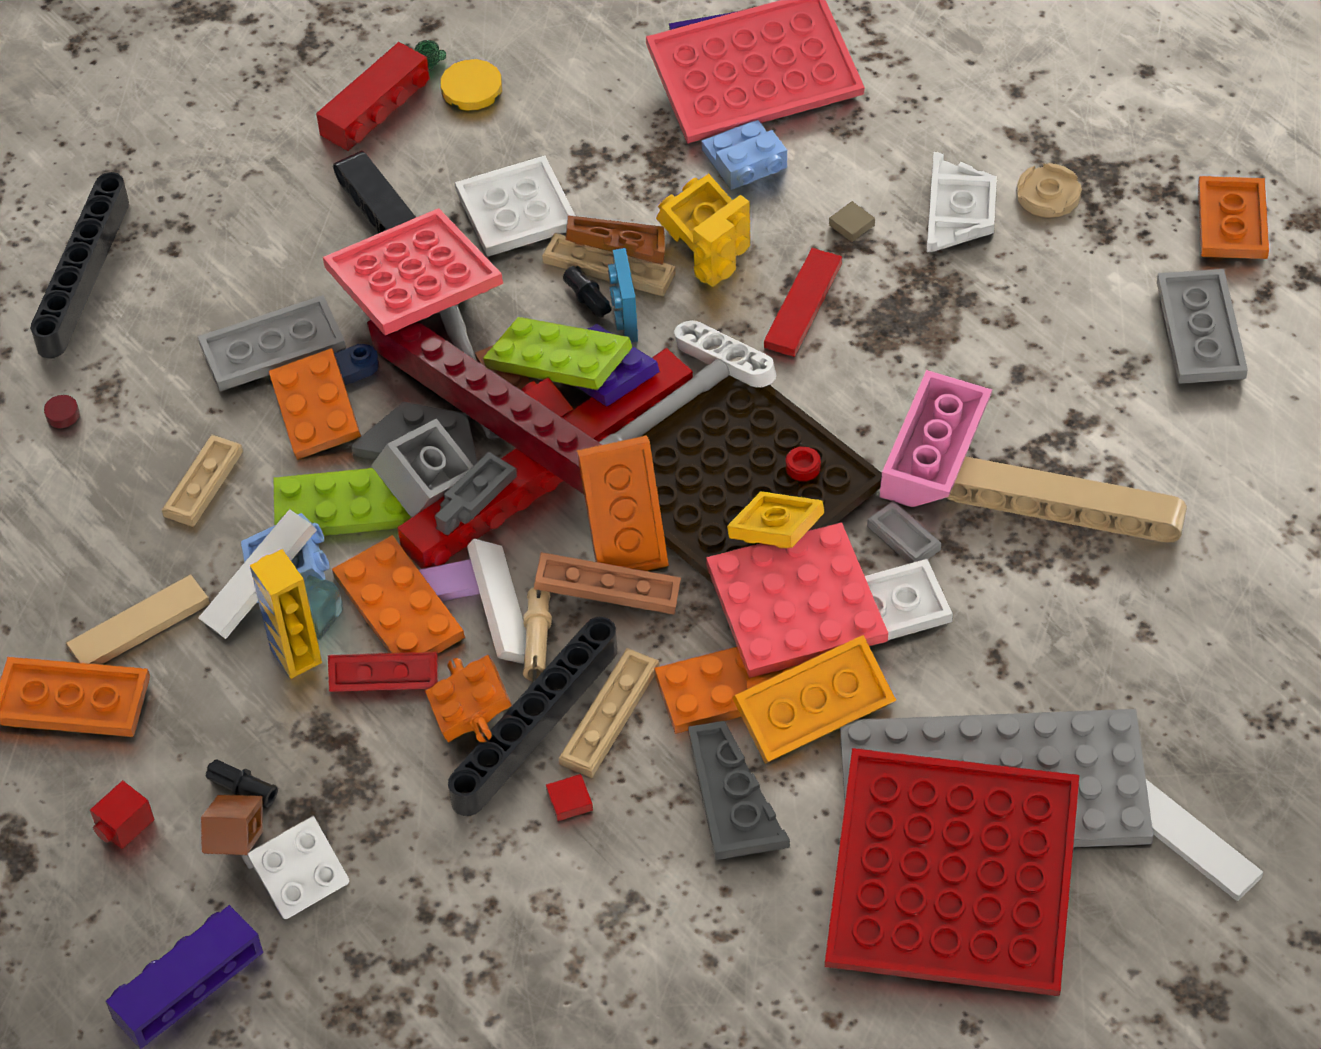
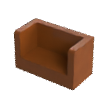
M217 795L201 816V845L204 854L248 855L263 833L262 796Z

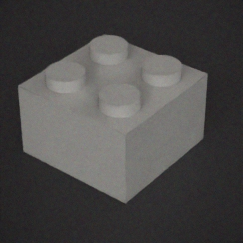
M436 418L388 443L371 466L412 518L442 498L473 467V464Z

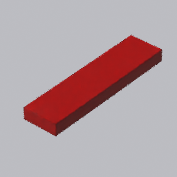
M811 248L764 339L765 349L792 357L796 356L842 266V256Z

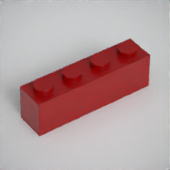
M400 42L395 44L316 113L320 136L349 151L430 80L427 57Z

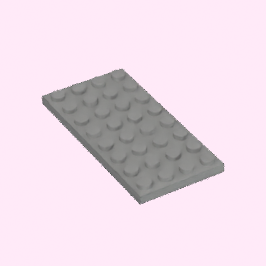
M1136 709L861 719L840 727L844 802L846 799L852 748L1080 775L1073 847L1146 845L1153 842V829Z

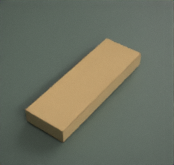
M211 435L162 508L163 517L194 527L243 453L242 445Z

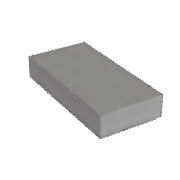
M894 501L867 519V527L909 564L929 559L941 550V542Z

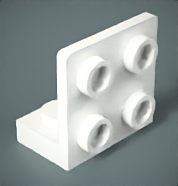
M314 816L251 850L248 855L242 856L248 869L254 867L283 919L290 918L349 883L347 874Z

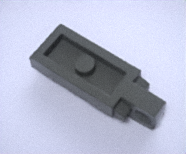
M488 452L444 494V501L440 505L441 510L435 515L436 529L445 535H449L459 526L460 522L466 524L470 519L472 520L517 477L516 468Z

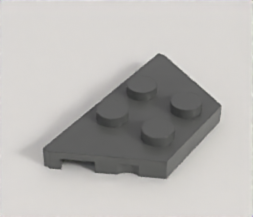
M402 402L352 445L353 456L376 460L388 443L437 418L473 466L477 463L467 414L408 402Z

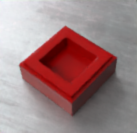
M581 774L546 784V792L557 821L593 811V804Z

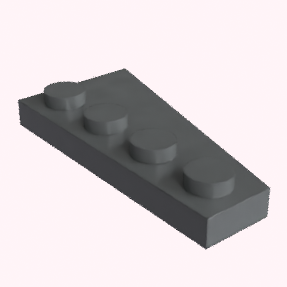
M720 721L689 726V739L715 860L790 848V839L784 829L782 830L776 819V813L771 804L767 803L760 790L759 782L746 765L745 757L726 722Z

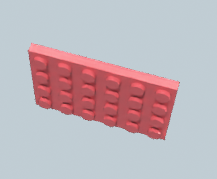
M779 0L646 36V46L687 144L710 138L752 121L759 120L760 123L864 95L865 87L826 0Z

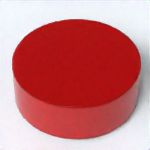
M802 446L792 449L787 454L786 472L794 480L809 481L819 474L821 459L816 450Z

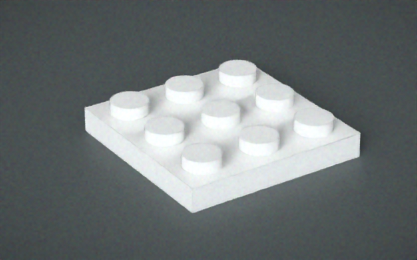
M545 155L455 182L456 192L487 257L553 237L555 233H566L568 215L575 216Z

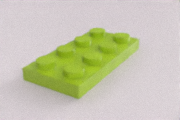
M517 317L483 357V360L488 369L543 380L549 377L554 382L598 390L632 349V344L627 336Z
M373 468L273 477L274 525H277L289 509L297 515L302 513L311 523H317L324 536L397 529L398 526L411 518Z

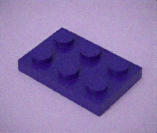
M598 324L587 328L588 330L611 333ZM632 346V349L598 390L576 387L607 407L660 371L656 360Z

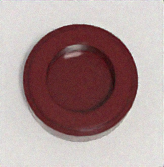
M69 395L52 397L44 406L46 420L55 428H66L73 425L80 415L76 400Z

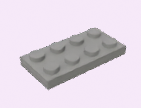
M1224 269L1158 273L1157 287L1178 383L1246 379L1248 368Z
M324 295L198 336L200 347L219 391L270 375L269 371L331 348L334 353L346 349L345 340Z

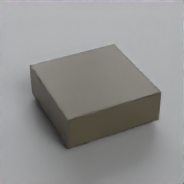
M851 201L829 217V226L853 242L875 226V217Z

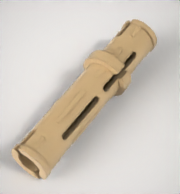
M534 587L528 591V611L524 614L523 620L524 627L527 629L523 676L529 681H533V670H537L538 677L546 668L548 629L552 623V616L548 612L550 592L541 591L540 598H537V590Z

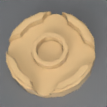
M1052 163L1043 164V167L1036 169L1033 166L1020 175L1016 190L1018 202L1033 215L1045 218L1061 217L1070 213L1078 206L1082 192L1081 183L1077 181V175L1064 166Z

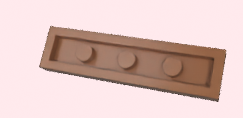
M541 552L534 589L675 615L681 577Z

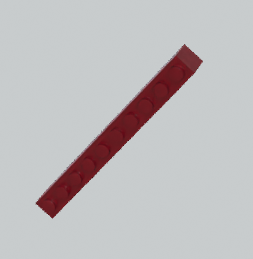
M372 320L367 322L373 346L378 354L584 495L577 450L602 444L418 321L388 335H384Z

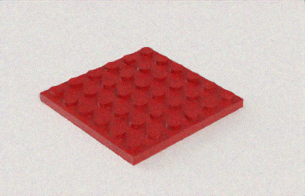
M852 748L825 967L1060 996L1080 775Z

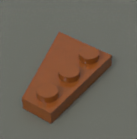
M570 215L567 217V241L610 252L626 248L627 256L663 265L665 255L663 226Z

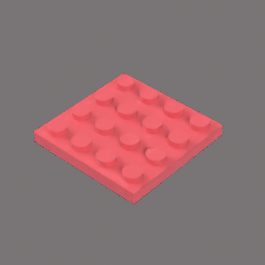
M439 208L323 257L326 270L384 335L396 332L401 328L428 318L433 314L458 305L465 300L503 284L502 273Z
M842 522L807 531L792 548H778L775 545L760 543L706 557L709 574L749 678L800 665L864 635L869 646L888 642V631Z

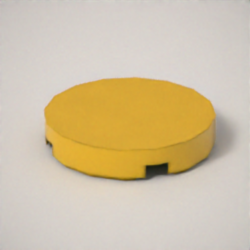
M478 59L463 60L454 63L444 71L441 77V93L446 103L451 106L453 103L458 105L461 110H479L490 106L495 102L498 94L500 96L502 93V77L497 67L487 61Z

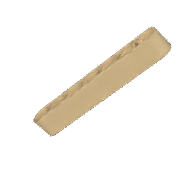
M966 456L950 495L946 497L958 503L1167 543L1180 539L1187 510L1186 503L1172 495Z

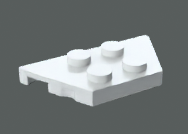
M934 152L927 252H934L994 233L996 176L984 171H977L972 166L963 162L956 166L944 161V154Z

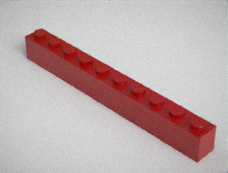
M665 348L652 357L657 361L659 373L607 407L592 397L562 418L597 442H600L610 434H614L691 380L693 378V371ZM515 448L500 459L516 468L517 477L472 520L470 519L466 524L460 522L459 526L449 535H445L437 530L435 515L441 510L440 505L444 501L443 496L397 527L400 546L421 569L444 565L450 557L467 548V545L473 539H478L490 530L500 527L506 519L518 511L528 508L534 500L546 492L553 491L563 480Z

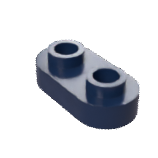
M357 344L335 353L345 386L373 375L379 367L377 351L368 344Z

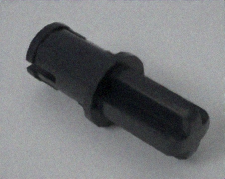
M571 266L564 272L563 281L576 293V299L580 303H585L600 318L611 312L610 302L599 291L598 283L590 280L579 266Z
M218 759L209 763L207 767L206 778L232 790L233 795L262 796V805L266 808L270 807L277 797L278 787L276 785L252 776L251 771L248 769L241 771Z

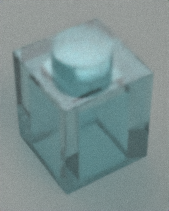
M309 575L304 583L316 637L321 640L344 608L340 589L333 582L326 579L320 580Z

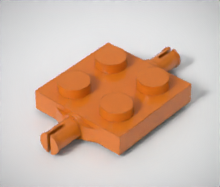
M489 655L469 663L465 668L460 658H453L455 666L451 660L447 664L451 676L438 681L433 687L425 691L437 723L448 743L471 731L475 732L479 742H486L484 734L488 740L492 737L487 723L497 714L511 707V701L496 666Z

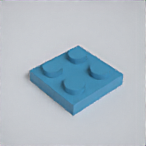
M626 248L613 250L614 264H608L610 284H615V286L609 287L611 304L615 306V309H619V311H614L616 330H623V335L629 337L631 343L638 342L636 297Z

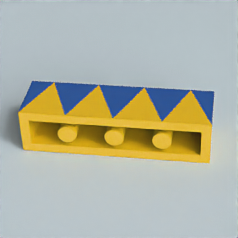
M283 549L271 555L263 556L257 562L251 564L250 569L270 650L290 679L322 663L303 577Z

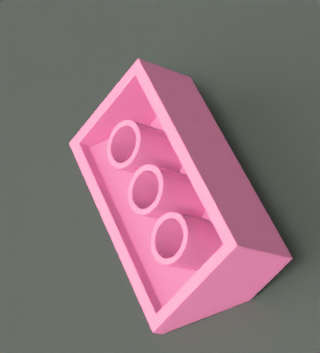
M926 370L882 471L880 497L910 507L949 497L992 394V389Z

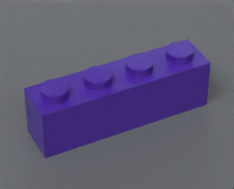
M230 905L221 912L212 914L206 919L204 925L190 936H184L178 940L172 950L159 960H153L147 964L142 973L128 984H123L114 990L111 997L106 1000L112 1019L139 1049H142L263 954L259 935Z

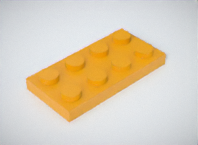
M864 635L732 697L765 764L896 701Z

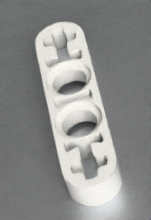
M695 320L685 321L674 330L678 349L708 365L716 359H721L727 365L730 376L750 386H768L776 379L774 362L770 356ZM712 346H720L716 349L706 350L707 348ZM744 357L738 361H730L733 358Z

